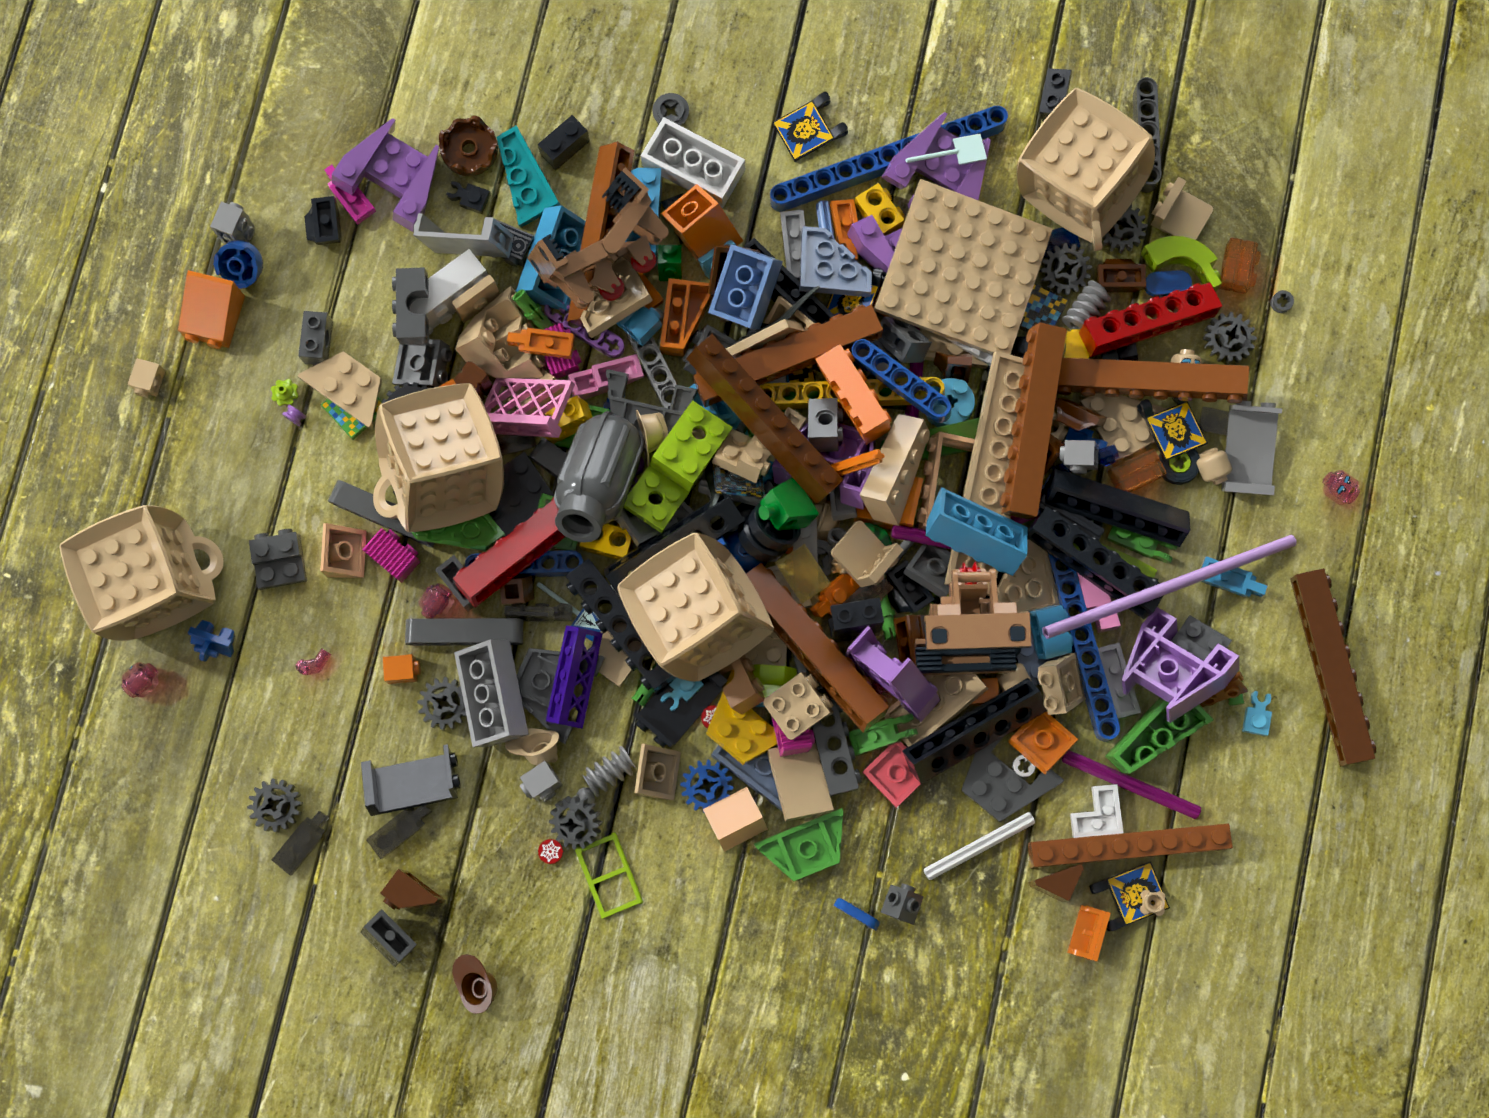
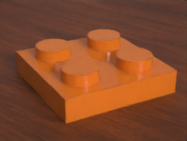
M1046 711L1024 724L1009 739L1008 743L1046 775L1077 743L1078 739L1055 718L1048 715Z

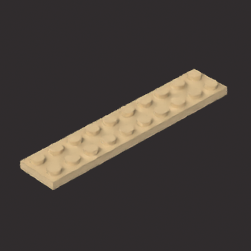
M995 351L991 361L963 497L1009 518L1010 515L1001 514L1002 506H1000V499L1006 487L1004 475L1009 468L1008 450L1013 443L1014 437L1011 434V430L1017 418L1015 405L1018 398H1020L1021 389H1019V381L1024 374L1025 366L1023 365V358ZM952 549L944 584L949 586L951 571L961 568L963 562L967 567H972L974 562H976L977 567L985 568L986 572L989 569L995 568L986 563L977 562L973 557ZM987 582L988 591L986 595L990 596L989 582Z

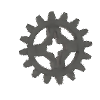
M1132 203L1109 230L1111 236L1107 232L1102 237L1104 239L1102 246L1110 245L1111 252L1115 248H1118L1120 254H1122L1124 248L1131 252L1133 245L1138 247L1141 243L1140 239L1143 240L1146 235L1143 231L1147 229V224H1142L1146 217L1145 215H1138L1139 208L1132 210ZM1119 225L1124 226L1123 230L1118 229Z
M1063 243L1061 249L1057 245L1053 246V253L1046 251L1045 254L1048 259L1042 260L1041 263L1045 265V268L1040 269L1039 272L1045 273L1046 276L1041 280L1042 282L1049 281L1048 289L1056 287V294H1059L1063 289L1064 295L1070 294V288L1075 293L1079 291L1078 285L1081 287L1086 286L1083 279L1091 277V275L1086 273V270L1091 269L1092 266L1086 265V261L1090 257L1082 256L1084 249L1076 251V244H1072L1068 248L1067 243ZM1064 253L1071 254L1076 259H1069ZM1054 260L1055 266L1054 269L1051 271V265ZM1064 265H1073L1066 273H1058L1064 268ZM1080 267V273L1077 278L1076 273L1078 268ZM1055 279H1063L1067 285L1060 284Z
M1230 312L1227 317L1221 313L1218 316V320L1213 318L1210 321L1211 325H1207L1205 328L1207 334L1204 335L1203 340L1209 341L1205 345V349H1212L1209 356L1212 357L1216 354L1218 356L1217 362L1224 358L1227 364H1230L1232 359L1239 363L1242 360L1241 356L1246 359L1249 356L1248 351L1254 349L1255 346L1252 343L1256 341L1257 337L1251 334L1254 332L1255 327L1248 328L1247 325L1250 320L1248 319L1243 322L1241 314L1234 318L1233 312ZM1231 332H1233L1232 335H1231V337H1232V338H1231V341H1230V343L1227 345L1228 335H1229ZM1232 349L1237 350L1236 352H1229Z
M444 677L443 683L435 678V685L426 684L427 692L420 691L424 699L417 701L419 705L423 706L418 712L419 714H426L423 719L424 722L427 723L432 720L431 727L434 729L438 724H440L442 731H445L446 725H449L451 729H455L454 723L457 721L462 725V715L467 716L461 686L457 687L458 681L456 679L449 683V678ZM445 688L442 693L434 694L437 690ZM456 692L460 698V706L456 704L454 699ZM436 699L439 701L447 700L453 708L445 706L442 708ZM429 702L433 703L434 706L433 715L429 709ZM455 714L453 717L443 720L446 715Z
M273 778L270 785L263 781L262 789L254 788L257 794L256 796H249V799L253 801V805L247 806V809L254 811L249 817L250 819H258L255 824L257 827H261L264 824V831L269 832L272 827L273 831L277 833L280 830V826L284 830H288V822L297 823L294 816L302 814V812L297 810V807L303 805V802L297 801L296 798L301 794L300 792H292L295 788L293 784L286 787L287 781L281 780L278 784L277 779ZM274 789L283 790L286 794L278 796ZM263 796H264L263 803H262V805L260 806V802H261V800H262V798H263ZM273 801H277L280 803L276 806L277 810L271 809V807L274 806ZM290 805V810L288 814H286L287 808ZM273 815L277 822H270L264 817Z
M575 795L572 798L567 796L555 804L556 808L550 812L554 817L549 820V823L555 825L551 833H558L556 840L560 841L563 839L564 847L572 844L573 850L580 846L583 849L597 840L595 836L601 834V830L597 828L603 824V821L597 820L601 812H594L593 809L596 804L588 805L587 797L580 801L579 795ZM567 808H569V810L567 811V814H566V815H563V814H564V811H565ZM589 829L588 833L582 837V834L585 833V830Z

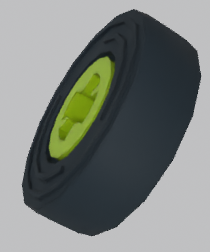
M1196 450L1165 462L1160 453L1157 458V468L1165 481L1171 484L1182 485L1189 483L1197 476L1199 469L1196 462L1200 457ZM1175 458H1178V461L1180 459L1184 461L1182 469H1179V466L1176 468L1173 465L1176 461Z

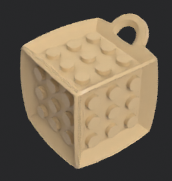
M1074 88L1044 120L1019 157L1017 182L1022 197L1052 221L1073 234L1093 243L1094 251L1102 250V237L1126 212L1151 174L1155 160L1154 141L1151 134L1117 108L1086 91Z
M454 384L425 389L380 404L376 416L375 439L382 477L375 486L373 502L376 511L381 516L390 519L398 518L404 529L410 533L459 524L488 514L498 508L504 485L502 455L490 417L472 384ZM390 485H392L398 502L394 506L388 505L385 500V493Z
M143 505L121 512L85 528L63 541L59 546L67 579L77 605L91 632L98 636L117 641L138 639L176 625L203 611L216 601L212 580L220 574L223 568L221 550L213 541L205 537L194 536L190 526L182 516L164 507ZM195 549L203 550L208 554L210 565L207 569L201 570L194 554Z
M692 533L671 544L645 561L617 586L629 618L648 651L662 669L683 680L700 681L718 672L745 655L774 630L762 600L737 560L720 542L704 534Z

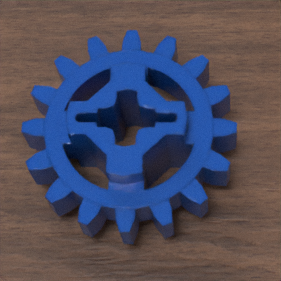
M709 759L706 765H702L699 760L697 761V768L689 766L690 774L683 773V777L687 781L680 783L681 787L686 788V791L681 794L684 797L689 796L686 804L694 803L695 811L700 807L704 809L730 796L727 792L734 790L733 786L728 785V782L733 780L732 776H725L728 769L720 770L719 762L715 766H711ZM706 770L714 771L720 777L713 778L707 774ZM698 773L699 780L696 785L691 787V781ZM708 780L709 784H714L709 793H706L705 789H700V787L704 786L703 781ZM724 786L721 796L716 800L715 793L717 789ZM702 795L706 797L708 803L700 802L694 796Z

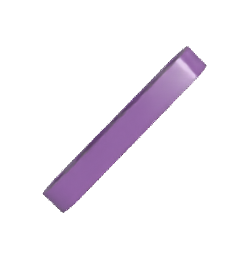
M545 305L544 311L548 319L556 325L562 323L564 329L569 328L575 337L610 358H618L623 354V340L616 334L606 329L601 333L598 340H590L585 328L580 326L578 328H571L568 325L567 311L559 308L560 312L565 315L564 321L561 322L563 320L562 316L558 313L551 315V307ZM606 335L608 336L606 338L607 342L611 344L618 343V351L614 349L611 352L609 345L603 342Z

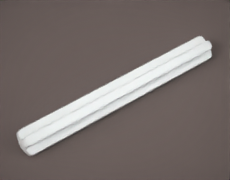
M1027 812L924 869V873L929 880H932L1030 827L1035 823V820L1031 813Z

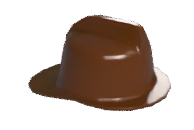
M469 954L461 955L453 964L452 974L464 1007L474 1014L483 1013L489 1008L497 994L496 979L491 973L486 972L481 961L475 956Z

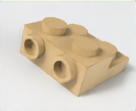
M732 429L715 454L712 463L757 483L761 475L766 476L771 465L769 462L774 463L775 457L755 435L751 438L744 433Z
M1076 653L1065 654L1057 660L1047 661L1038 667V680L1043 688L1044 706L1048 711V715L1067 713L1086 699Z

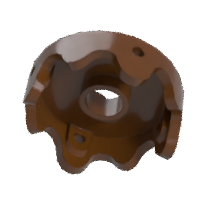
M473 115L467 119L457 118L453 120L447 130H441L439 133L441 157L446 166L456 174L462 176L482 174L493 165L497 158L498 143L495 133L478 116ZM467 144L475 145V150L471 153H465L463 148Z

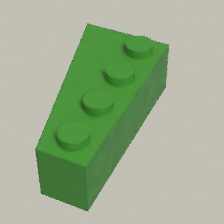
M1159 698L1105 757L1121 773H1132L1214 719L1200 705H1197L1170 723L1167 721L1166 707L1169 703Z

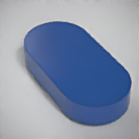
M1183 270L1153 272L1146 277L1145 291L1153 297L1167 296L1175 290H1187L1192 285V279Z
M841 898L836 899L834 907L875 931L878 929L880 921Z

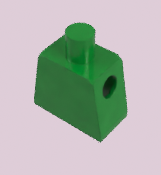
M793 477L771 489L761 500L759 508L761 519H770L777 530L806 528L819 515L807 493Z

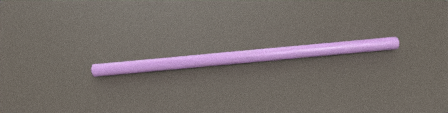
M1293 535L1283 537L1045 626L1042 629L1043 635L1046 639L1052 638L1296 546V539Z

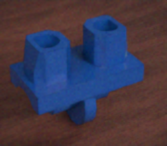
M201 620L196 628L190 627L188 635H191V644L195 645L194 651L200 653L199 659L206 662L210 656L217 658L219 654L232 657L234 653L232 644L235 639L233 630L222 628L217 636L212 634L215 629L214 625L211 622Z

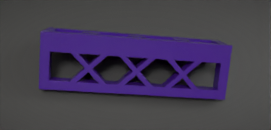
M566 625L546 716L547 722L583 729L603 633ZM586 634L594 636L592 647L588 650L584 645ZM586 659L588 663L587 671L582 674L579 670V665L582 660ZM581 683L583 691L576 698L574 688L577 684ZM575 707L578 711L576 722L568 721L569 712Z

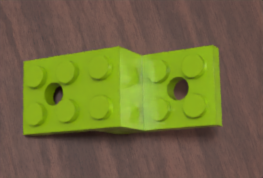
M692 400L652 456L648 468L628 494L623 508L662 533L701 478L705 467L733 427ZM695 429L703 430L705 438L696 439L692 431ZM658 494L662 502L654 505L649 501V496Z

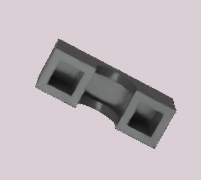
M425 267L396 268V277H392V289L396 291V300H392L393 314H396V323L392 324L393 337L397 338L400 345L429 344V320L426 314L410 312V306L416 299L429 298L428 273Z

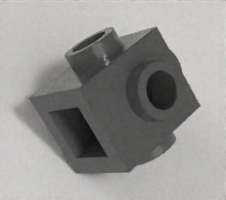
M903 883L901 887L890 885L881 913L914 925L923 896L914 893L916 888Z

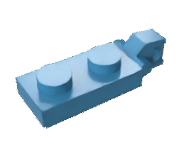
M1205 557L1201 568L1219 561ZM1235 568L1201 581L1248 598L1251 594L1263 597L1267 589V585L1256 582L1257 577L1252 575V572L1241 568Z

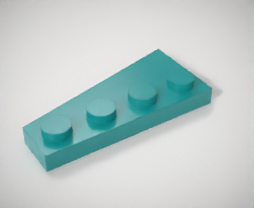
M514 126L497 136L503 165L505 166L518 225L522 228L541 217L544 208L560 206L561 204L519 128Z

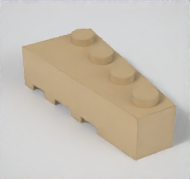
M897 414L880 450L881 453H884L885 458L882 459V463L873 466L860 493V497L873 520L899 526L925 445L930 437V431L924 419Z

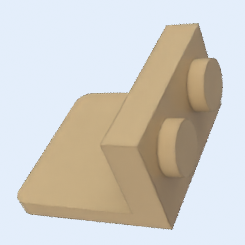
M1178 177L1174 184L1170 182L1165 189L1163 195L1166 196L1164 202L1158 201L1152 214L1155 215V218L1151 225L1170 236H1184L1196 240L1213 212V207L1182 190L1186 180Z
M857 521L831 550V555L860 587H865L873 584L878 585L885 578L884 573L887 569L892 568L899 561L898 556L902 553L903 549L898 543L884 546L862 521Z
M799 673L763 701L764 706L790 740L795 739L818 721L834 713L831 709L834 706L826 694H820L817 689L819 684L812 674Z

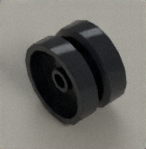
M760 502L746 516L745 521L741 523L742 525L738 528V538L742 547L755 559L766 563L775 562L798 540L801 528L777 530L770 519L763 520L759 516Z

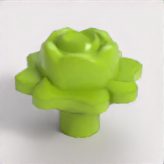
M290 379L284 381L277 380L276 386L271 387V399L274 402L277 401L279 406L285 404L292 405L293 399L299 397L297 393L298 385L292 384Z

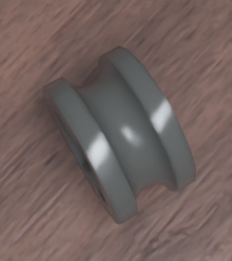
M1286 290L1278 291L1270 300L1271 308L1277 313L1287 312L1294 304L1293 295ZM1280 297H1284L1283 300L1286 299L1288 302L1284 307H1281V303H1277Z

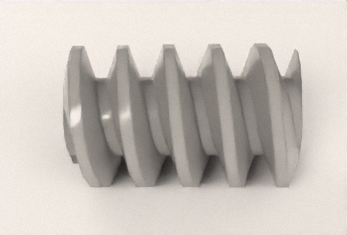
M1090 280L1088 286H1085L1082 290L1083 293L1077 297L1078 301H1074L1072 308L1062 318L1063 323L1071 330L1081 329L1084 321L1092 316L1099 318L1101 313L1097 309H1106L1102 301L1106 303L1111 302L1107 291L1099 283Z
M622 746L619 747L620 755L613 751L611 752V761L605 756L602 757L603 766L594 762L595 771L586 767L587 776L583 775L596 797L600 796L599 788L605 792L608 791L607 783L616 786V777L624 781V772L630 776L633 775L632 767H635Z

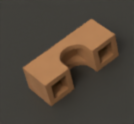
M745 655L718 671L724 675L734 670L733 680L722 689L730 707L741 715L765 699L762 692L764 686L757 677L755 678L753 673L755 670L754 665Z

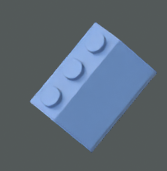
M731 244L708 313L748 328L760 329L783 261Z

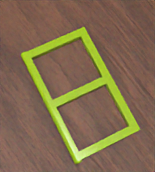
M616 832L589 844L583 849L580 847L575 850L602 919L643 903ZM613 840L624 867L592 880L582 852ZM626 872L637 899L605 912L594 885Z

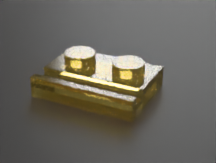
M805 544L775 563L801 604L831 586L828 578Z

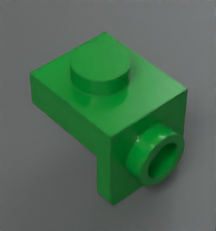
M658 245L659 281H668L669 278L682 280V245Z

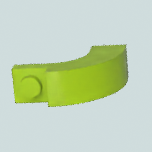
M1184 236L1163 237L1145 245L1141 252L1152 273L1170 264H1181L1192 269L1202 285L1210 282L1214 290L1217 291L1222 284L1219 272L1212 268L1217 261V257L1208 247L1197 240Z

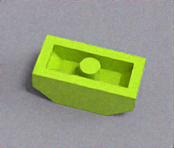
M764 664L754 665L755 670L753 671L755 678L757 677L764 686L762 692L765 698L793 679L797 673L796 668Z

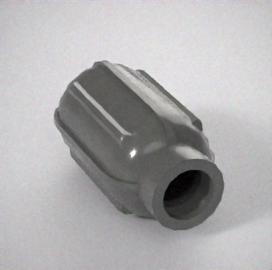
M605 411L603 414L590 418L578 427L558 476L554 496L558 509L555 525L564 536L574 541L592 542L596 540L601 534L603 526L617 520L621 515L638 470L645 444L643 434L628 419L615 415L613 412Z

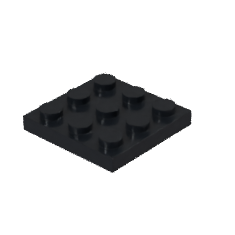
M525 451L503 465L504 485L498 508L488 513L504 532L505 537L519 523L525 522L532 517L533 513L537 510L542 493L554 497V494Z

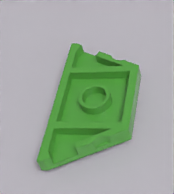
M838 809L754 843L755 848L793 882L840 863L843 809Z

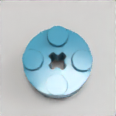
M955 378L943 379L945 397L951 404H954L953 408H951V416L943 423H937L926 416L927 419L936 427L969 420L975 406L973 391L964 380ZM932 386L935 390H937L938 392H940V388H939V387H937V386ZM937 405L933 411L937 414H943L947 408L944 405Z

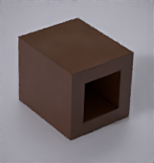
M532 575L514 577L500 588L501 603L515 604L534 600Z

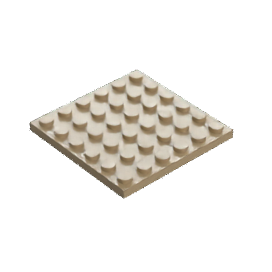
M920 179L874 311L991 355L995 351L1011 354L1053 228Z

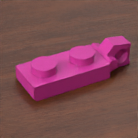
M331 164L324 169L326 175L331 180L327 183L329 189L358 225L374 214L376 210L359 187H357L353 195H350L332 184V173L335 168Z

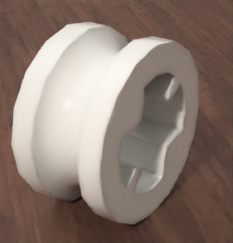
M1020 755L1013 761L1012 769L1020 777L1025 778L1034 772L1035 766L1023 755ZM1023 759L1024 763L1026 761L1030 763L1027 773H1023L1024 770L1021 772L1018 770L1019 760Z

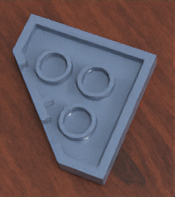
M803 226L799 291L809 292L819 285L820 288L816 293L870 297L872 272L866 266L863 267L855 260V255L843 244L840 245L833 239V234L826 228Z

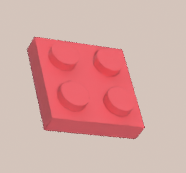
M902 742L888 746L862 772L895 808L920 785V782L908 767L902 752L907 747Z

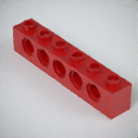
M1210 282L1203 285L1197 283L1187 290H1175L1162 298L1156 296L1140 305L1139 303H1134L1121 311L1112 310L1099 318L1096 316L1090 317L1084 321L1079 335L1090 357L1214 318L1222 308V304Z

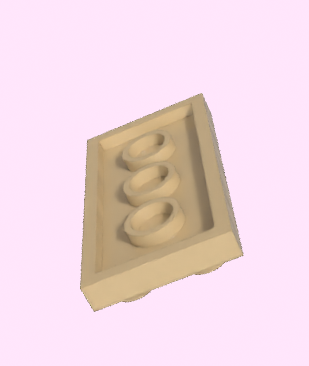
M977 674L927 675L925 677L927 681L931 682L938 689L937 694L940 701L922 722L913 716L914 719L911 722L897 725L899 733L911 728L917 729L918 735L902 739L908 747L947 725L988 690V687ZM898 700L888 709L884 717L885 719L897 718L910 713L902 707Z

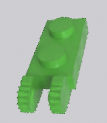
M1112 526L1107 540L1150 559L1153 557L1169 564L1172 562V556L1156 551L1157 545H1162L1171 550H1176L1178 547Z
M913 714L877 722L864 733L860 729L850 731L849 737L855 756H860L899 743L902 739L918 735L917 729L911 728L899 733L897 728L899 724L911 722L914 719Z

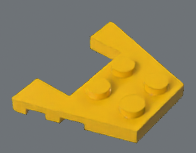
M731 670L726 685L733 680L734 670ZM722 692L706 735L742 765L778 745L774 728L752 709L742 715L730 707L724 692Z

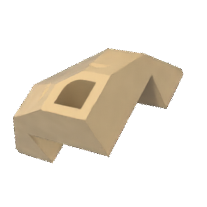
M510 286L473 317L460 334L456 351L466 362L472 361L486 371L488 375L495 378H541L544 376L546 367L545 357L543 355L520 352L518 350L519 347L509 346L507 343L508 332L521 334L522 329L534 328L532 321L524 316L525 312L512 300L516 292Z

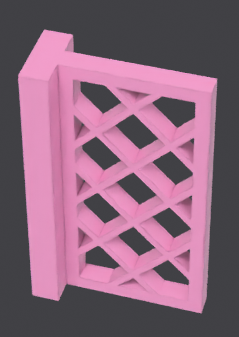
M496 378L484 404L495 434L559 438L562 429L558 426V423L575 384L571 380ZM501 386L509 387L506 391L498 395ZM522 387H527V390L518 396L516 395V391ZM545 387L546 390L536 397L534 393ZM564 388L563 392L555 398L553 394L559 389ZM512 395L514 399L503 405L502 401ZM531 396L532 400L522 406L520 402ZM550 396L552 400L541 407L539 403ZM499 404L500 408L494 413H490L491 409ZM516 405L518 406L519 409L516 410L514 413L507 414V411H509ZM535 406L537 407V411L531 415H526L527 411ZM556 407L552 417L545 416L546 412Z

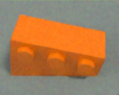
M668 279L660 341L661 354L684 357L691 343V338L714 296L708 294L709 283Z

